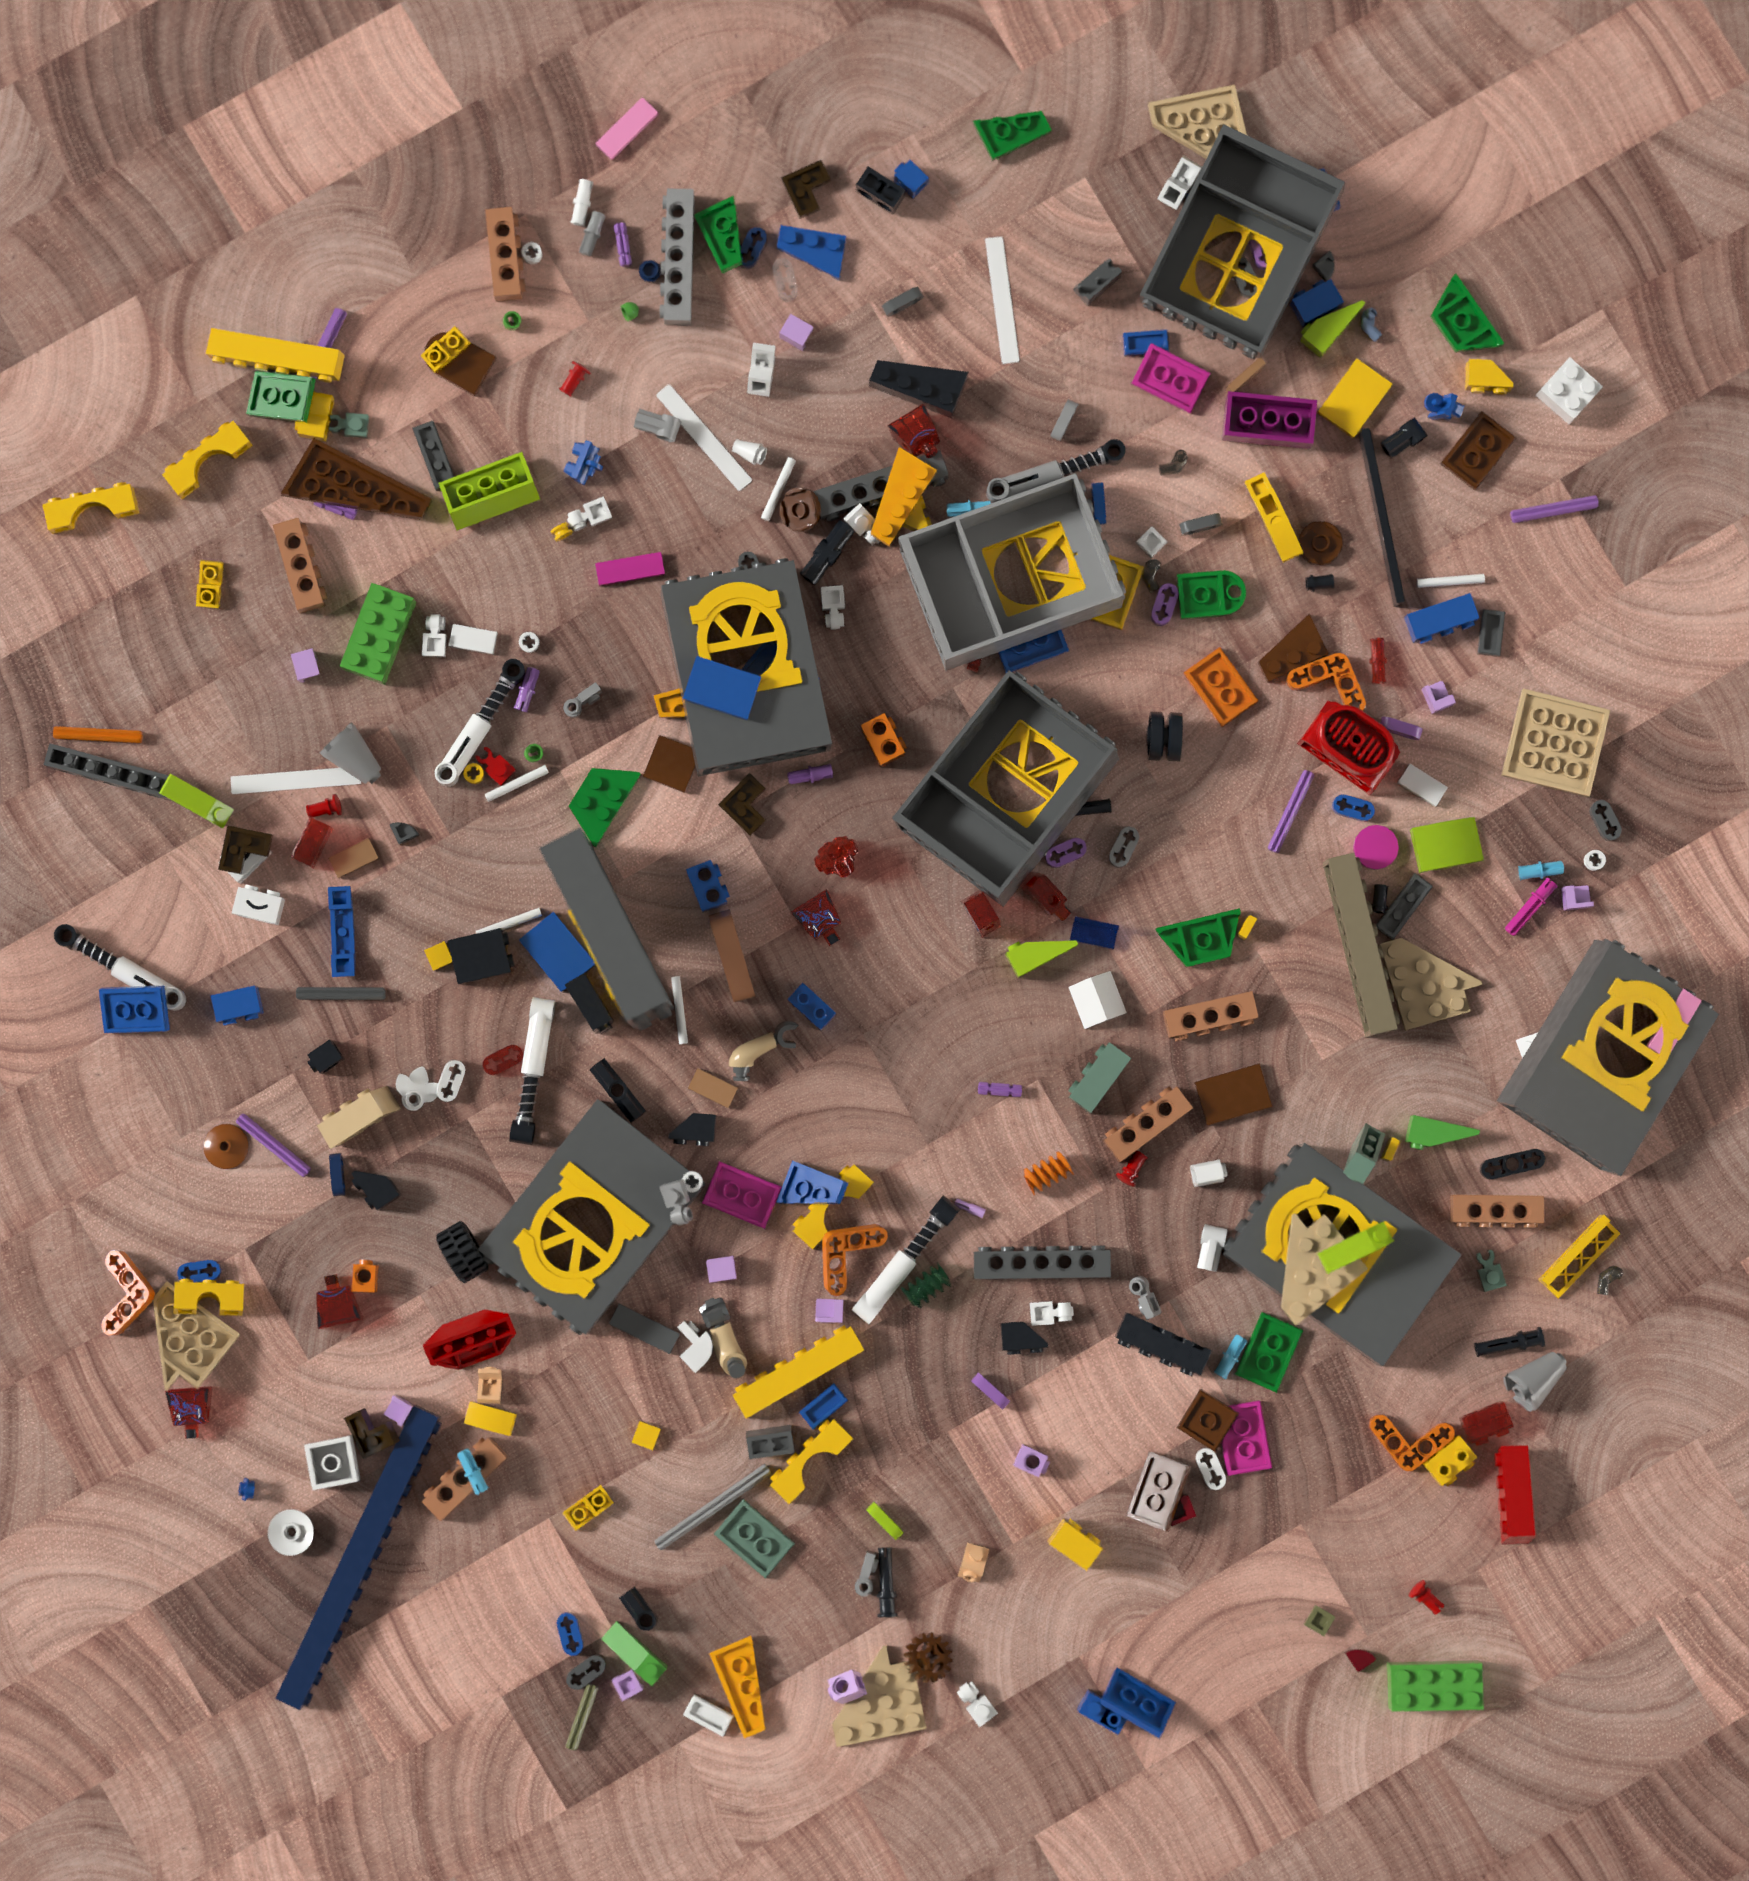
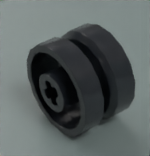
M1150 712L1146 732L1148 760L1160 761L1163 756V748L1165 747L1168 761H1180L1183 739L1182 713L1170 712L1167 717V724L1164 726L1163 713Z

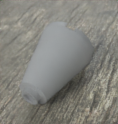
M352 722L319 752L324 758L364 784L368 781L373 784L381 776L379 773L381 770L380 765Z
M1550 1352L1508 1373L1503 1377L1504 1385L1508 1392L1512 1389L1516 1394L1513 1399L1522 1408L1529 1412L1535 1411L1566 1371V1359L1560 1353Z

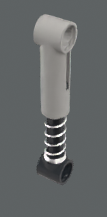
M1111 439L1105 445L1096 449L1095 452L1091 453L1088 451L1086 455L1082 456L1079 454L1077 458L1071 457L1068 461L1062 460L1059 463L1054 460L1003 478H994L988 484L987 498L994 503L1064 478L1065 475H1072L1077 471L1082 472L1081 470L1086 468L1090 470V467L1095 465L1097 467L1099 464L1117 465L1124 458L1126 452L1125 445L1118 439ZM1113 447L1117 448L1120 455L1112 457L1109 455L1108 450ZM995 486L1003 488L1004 493L996 496L993 494L992 489Z

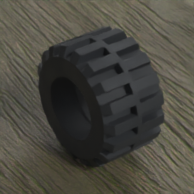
M459 1221L436 1234L438 1246L459 1281L465 1284L489 1270L488 1263L483 1259L482 1253L478 1250L480 1247L465 1223Z

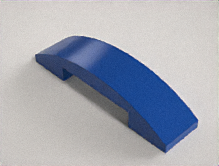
M351 886L328 887L332 943V977L355 976V928Z

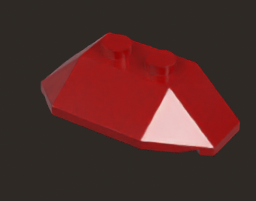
M484 1309L441 1325L423 1344V1349L430 1365L460 1370L501 1355L517 1333L508 1313Z

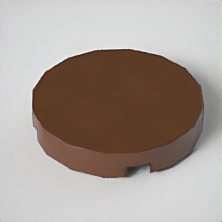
M792 488L787 491L783 501L780 503V517L783 524L794 532H807L814 528L821 515V504L817 495L807 488Z
M1326 521L1311 522L1304 527L1298 540L1303 550L1302 557L1312 565L1318 566L1327 565L1336 560L1343 546L1340 531L1336 526Z

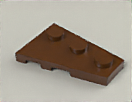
M1310 614L1298 623L1258 662L1267 683L1290 673L1293 669L1309 664L1329 654Z

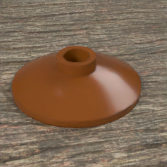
M221 1124L208 1132L204 1139L203 1150L207 1160L212 1165L221 1169H231L237 1167L245 1160L249 1150V1142L246 1134L239 1127L232 1124ZM223 1142H227L229 1145L225 1151L221 1149Z

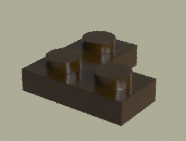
M822 160L781 177L799 219L820 210L812 190L831 182Z
M749 773L718 806L751 836L766 821L751 806L766 788Z
M227 825L218 870L242 875L246 853L269 857L273 835Z
M365 1408L344 1418L363 1459L400 1442L391 1421L374 1428Z

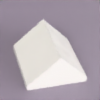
M1111 971L1068 987L1084 1029L1127 1013Z

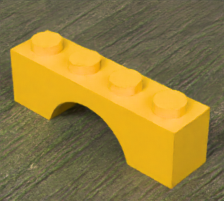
M234 421L222 424L216 434L205 437L200 442L201 445L195 450H188L182 456V460L178 463L173 462L165 468V473L162 474L181 499H184L200 486L198 472L200 466L207 458L217 454H224L236 459L253 446Z
M119 482L114 484L113 488L105 489L104 487L92 489L91 493L83 494L82 492L71 494L70 498L62 500L60 497L51 498L48 500V503L42 504L47 528L52 534L72 530L75 528L78 516L87 508L101 506L111 510L118 519L140 514L134 488L131 484Z
M854 1164L852 1167L846 1165L838 1174L841 1177L840 1180L848 1182L843 1197L859 1199L874 1183ZM811 1204L808 1207L810 1210L806 1217L801 1215L792 1224L795 1227L793 1232L812 1250L827 1233L824 1215L830 1204Z
M827 1419L818 1428L820 1433L815 1438L810 1436L803 1443L802 1446L805 1449L799 1455L795 1452L786 1461L789 1465L783 1471L779 1468L770 1477L773 1481L770 1486L788 1504L805 1489L802 1469L805 1462L812 1455L819 1452H830L838 1455L853 1440V1437L835 1419L831 1422Z

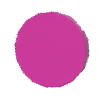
M1371 825L1361 830L1355 837L1353 844L1355 856L1359 857L1361 865L1372 870L1383 869L1392 864L1399 850L1398 840L1394 833L1381 825Z

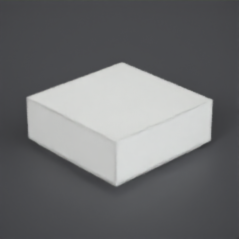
M1151 526L1136 541V544L1152 558L1168 541Z

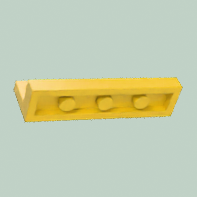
M1599 1215L1538 1279L1557 1299L1621 1234L1609 1223L1610 1220L1605 1215ZM1606 1226L1613 1234L1607 1241H1598V1234ZM1589 1243H1595V1253L1591 1257H1583L1582 1250ZM1598 1243H1604V1244L1598 1249ZM1579 1259V1270L1576 1273H1567V1266L1573 1260ZM1583 1259H1588V1261L1583 1265ZM1557 1276H1564V1286L1559 1291L1550 1285Z

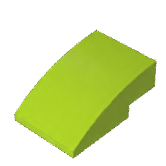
M1475 817L1439 822L1410 829L1419 874L1484 861Z

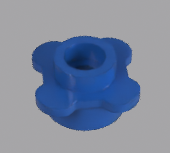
M244 1478L243 1482L239 1483L238 1494L242 1496L244 1501L253 1499L255 1482Z

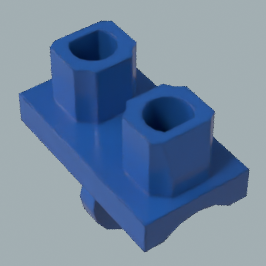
M1431 393L1424 400L1425 408L1431 412L1427 418L1431 420L1442 418L1448 421L1452 417L1460 418L1464 405L1456 402L1458 396L1453 393L1442 396L1438 393Z
M585 440V443L575 442L572 454L577 456L578 460L576 464L572 462L566 463L564 472L577 483L585 486L588 476L593 477L595 470L600 472L603 470V466L598 464L601 456L597 455L599 448Z

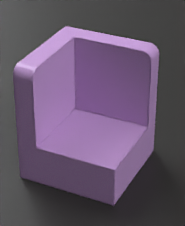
M790 314L779 335L781 339L803 351L805 342L813 327Z
M312 648L291 654L296 676L300 683L305 682L304 679L319 675L316 662L318 659L316 652Z
M1443 681L1430 686H1424L1421 689L1432 714L1456 703L1453 695L1448 694Z
M1573 885L1561 888L1563 911L1585 909L1594 906V902H1590L1588 886L1574 887Z
M734 1256L706 1261L709 1283L737 1278Z
M817 1299L815 1322L843 1323V1300Z
M396 1394L391 1398L392 1401L384 1415L396 1421L402 1427L405 1425L415 1405Z
M633 1669L612 1679L622 1701L644 1689Z

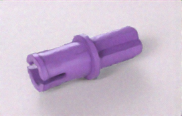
M532 667L526 669L522 685L518 687L520 691L514 709L520 710L523 702L521 711L528 712L532 695L536 693L534 688L540 673L538 669Z
M831 764L817 767L808 766V769L789 772L787 776L790 784L807 781L814 783L817 780L833 778Z

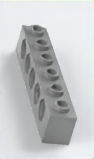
M667 189V196H663L662 200L663 209H666V217H662V231H666V239H662L661 252L665 253V261H661V274L665 275V283L660 284V296H664V305H660V318H664L665 325L691 326L694 189ZM677 209L684 212L683 216L679 218L674 217L672 213ZM676 231H680L684 234L683 237L678 240L672 238L671 236ZM675 253H680L683 255V258L680 261H673L671 256ZM674 275L682 276V280L679 283H673L670 279ZM677 296L682 301L678 305H673L670 303L671 298Z

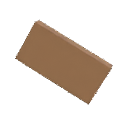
M1258 358L1227 386L1226 392H1238L1264 368L1266 362L1262 358Z
M369 838L329 857L338 878L344 877L379 859Z
M698 1068L688 1089L726 1108H729L738 1090L737 1087Z

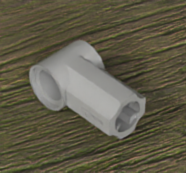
M639 409L635 418L634 428L655 434L656 437L662 440L675 442L681 420L671 415L663 414L661 416Z

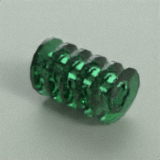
M938 1262V1269L933 1266L929 1267L931 1274L925 1271L922 1272L923 1280L915 1277L916 1285L908 1282V1291L903 1287L900 1288L911 1304L919 1309L922 1308L921 1300L927 1304L930 1302L928 1295L934 1298L937 1297L936 1289L942 1293L944 1292L943 1284L949 1288L952 1286L949 1277Z

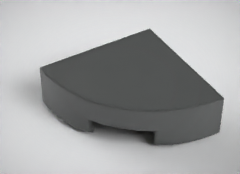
M1331 251L1327 252L1312 265L1325 282L1332 277L1335 268L1334 256Z
M395 822L389 824L399 845L420 836L412 826L406 823Z

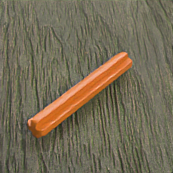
M61 726L53 728V737L55 739L141 743L143 737L142 732L138 730Z

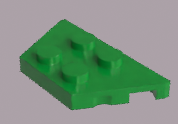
M1454 274L1430 316L1455 353L1503 346L1505 343L1458 275Z
M592 768L570 802L569 808L594 847H597L640 778L641 773Z
M1238 908L1158 927L1155 930L1187 968L1231 957L1241 910Z

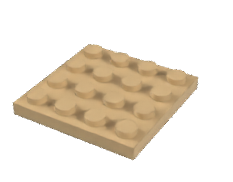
M1523 688L1501 776L1590 797L1610 710Z

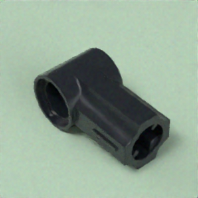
M1414 417L1380 444L1385 454L1392 459L1409 446H1415L1428 435L1416 417Z
M635 1586L619 1597L640 1630L649 1631L657 1625L658 1617L656 1613L652 1611ZM643 1614L652 1616L653 1623L651 1626L646 1627L641 1623Z

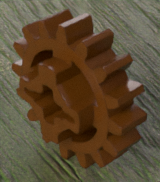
M932 1632L927 1634V1636L925 1633H922L918 1637L911 1639L913 1644L909 1643L906 1645L909 1652L903 1654L904 1657L908 1658L904 1666L911 1667L908 1674L915 1673L916 1681L923 1678V1683H928L930 1680L932 1683L938 1681V1678L943 1679L946 1677L944 1672L947 1673L951 1670L947 1664L953 1662V1659L948 1658L952 1650L946 1649V1646L949 1644L948 1642L941 1643L942 1636L939 1635L934 1638V1633ZM922 1643H924V1645L922 1646V1649H921L920 1651H916L917 1648H918ZM935 1665H940L938 1670L933 1672Z

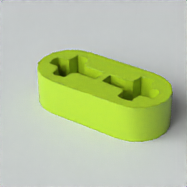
M875 1502L866 1509L895 1540L904 1533Z

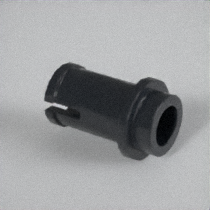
M1333 574L1323 576L1309 575V577L1305 578L1306 590L1314 592L1317 589L1334 588Z
M1382 884L1374 885L1373 904H1371L1372 912L1383 914L1388 909L1386 900L1389 886Z

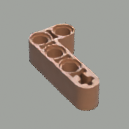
M730 909L708 915L733 1002L755 997Z

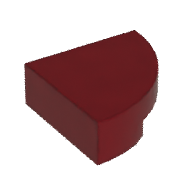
M1351 1649L1344 1652L1357 1672H1360L1377 1660L1371 1653L1361 1649Z

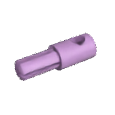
M958 1198L954 1203L959 1208L980 1218H983L986 1211L982 1207L967 1203Z

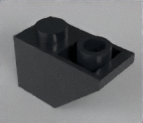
M693 1113L669 1133L668 1139H673V1144L687 1145L688 1140L696 1141L697 1146H709L710 1142H715L717 1115Z
M359 1171L351 1173L354 1177L351 1181L358 1191L362 1189L367 1195L364 1199L371 1209L376 1208L377 1211H380L402 1195L388 1176Z
M1023 1321L1000 1323L1002 1351H1007V1355L1021 1354V1349H1030V1353L1044 1352L1043 1348H1048V1343Z

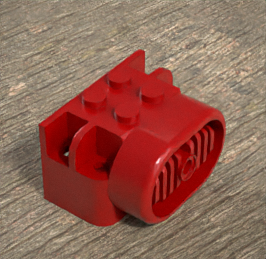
M1329 700L1297 743L1369 796L1379 786L1401 753L1391 733L1381 723L1357 707L1341 705Z

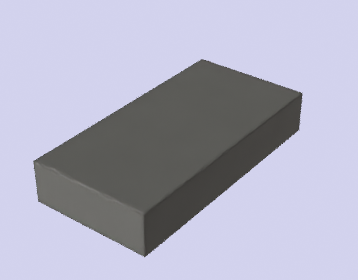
M1482 610L1477 654L1501 656L1505 612Z

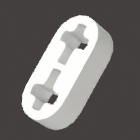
M451 1060L444 1066L436 1088V1094L440 1100L449 1102L457 1096L465 1074V1066L462 1062ZM455 1064H458L457 1068L460 1070V1073L455 1074L453 1080H451L452 1072L449 1071V1067H454ZM448 1082H452L450 1085V1090L453 1091L452 1095H447L444 1098V1093L441 1092L442 1087L446 1088Z
M1202 1448L1196 1453L1195 1459L1203 1479L1209 1488L1214 1490L1221 1489L1226 1483V1477L1214 1451L1209 1448ZM1203 1452L1207 1455H1212V1458L1209 1459L1212 1467L1208 1468L1205 1462H1200ZM1211 1470H1214L1217 1476L1221 1475L1222 1479L1219 1480V1485L1217 1486L1215 1483L1209 1482L1212 1479Z

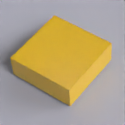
M1252 915L1246 918L1237 934L1239 938L1243 940L1247 938L1257 918Z
M445 941L424 950L433 971L453 963L451 953Z
M1393 1137L1389 1138L1381 1159L1387 1162L1392 1161L1400 1140Z
M639 1421L631 1443L653 1451L661 1429Z

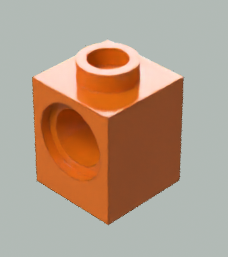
M359 1260V1264H353L352 1292H377L379 1265H373V1260ZM364 1269L371 1273V1279L366 1283L360 1279V1273Z

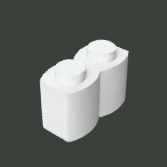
M1220 1160L1190 1165L1194 1187L1224 1182V1177L1227 1176L1226 1165L1221 1163Z

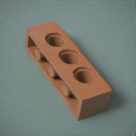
M512 207L485 209L494 298L496 302L522 299V292H526L524 278L520 279V270H524L522 257H518L521 239L520 235H516L515 227H519L518 213L514 214ZM507 228L510 230L507 236L502 237L498 235L501 229ZM504 250L512 252L509 258H502L500 255ZM506 272L514 273L513 278L510 280L503 279V275Z
M294 518L274 524L273 529L297 611L301 614L325 607L324 600L328 599L325 587H320L318 578L322 577L318 565L314 566L312 557H315V552L312 544H308L306 536L309 535L306 523H302L299 518ZM300 539L301 544L298 548H290L292 540ZM300 560L307 561V565L303 570L296 569V564ZM305 582H313L311 590H302V585Z
M1253 991L1166 1010L1163 1012L1168 1038L1174 1037L1175 1041L1188 1039L1187 1034L1195 1032L1197 1036L1210 1034L1209 1029L1213 1028L1224 1031L1232 1029L1231 1024L1240 1023L1241 1026L1254 1024L1253 1019L1258 1018ZM1229 1006H1235L1238 1009L1239 1015L1237 1018L1228 1016L1227 1009ZM1207 1011L1216 1013L1217 1020L1215 1023L1206 1021L1205 1014ZM1185 1016L1194 1018L1195 1025L1193 1028L1184 1026L1183 1019Z
M1170 1086L1159 1093L1161 1096L1159 1100L1153 1102L1151 1099L1141 1107L1143 1111L1136 1116L1132 1113L1123 1120L1125 1125L1117 1129L1115 1126L1105 1133L1107 1138L1103 1142L1118 1162L1123 1161L1193 1109L1177 1086L1173 1089ZM1161 1103H1167L1170 1106L1171 1111L1169 1115L1164 1116L1160 1114L1159 1105ZM1148 1116L1152 1119L1153 1124L1150 1129H1144L1141 1126L1140 1121L1142 1117ZM1125 1130H1131L1135 1135L1134 1140L1130 1143L1123 1140L1122 1134Z
M1450 1195V1222H1456V1227H1470V1222L1479 1223V1227H1492V1223H1501V1227H1515V1223H1524V1228H1538V1223H1544V1196ZM1473 1204L1477 1205L1480 1210L1479 1215L1475 1218L1469 1214V1208ZM1495 1205H1499L1502 1209V1214L1498 1218L1492 1215V1208ZM1521 1205L1525 1210L1522 1218H1518L1514 1213L1515 1207Z
M482 1437L473 1446L475 1449L472 1453L474 1459L477 1455H482L486 1459V1465L480 1470L484 1480L509 1457L491 1437L486 1440ZM460 1460L456 1462L459 1466L453 1472L449 1469L439 1478L442 1482L436 1488L432 1485L423 1494L426 1498L422 1503L440 1522L474 1491L470 1481L467 1484H463L458 1480L459 1472L464 1471ZM444 1487H449L453 1491V1496L450 1500L444 1499L441 1495Z

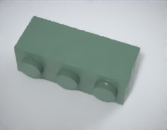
M1110 1042L1106 1046L1104 1044L1100 1046L1094 1054L1098 1058L1093 1064L1089 1062L1081 1072L1084 1074V1077L1080 1082L1075 1080L1068 1090L1071 1093L1068 1098L1088 1113H1092L1131 1059Z
M1365 1123L1353 1142L1343 1171L1349 1179L1362 1184L1377 1162L1385 1137V1133Z

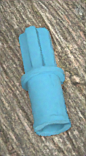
M968 500V502L948 503L946 506L947 516L955 517L989 505L991 502H970Z
M1539 861L1538 864L1518 866L1520 880L1538 877L1543 879L1544 876L1563 874L1564 864L1562 861L1541 863Z
M1235 1335L1227 1351L1222 1353L1224 1356L1216 1370H1214V1373L1227 1379L1235 1362H1239L1237 1359L1247 1343L1245 1338Z
M469 1449L460 1451L458 1458L464 1468V1476L468 1477L475 1495L480 1494V1491L482 1493L489 1489L480 1472L481 1467L477 1466Z

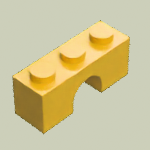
M180 1279L179 1282H175L173 1314L196 1315L198 1302L203 1298L211 1297L219 1303V1315H243L244 1284H239V1281L228 1280L226 1283H216L215 1280H203V1283L193 1282L192 1279Z

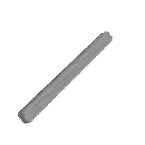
M763 1464L657 1538L655 1540L656 1546L660 1550L665 1549L771 1474L769 1467Z

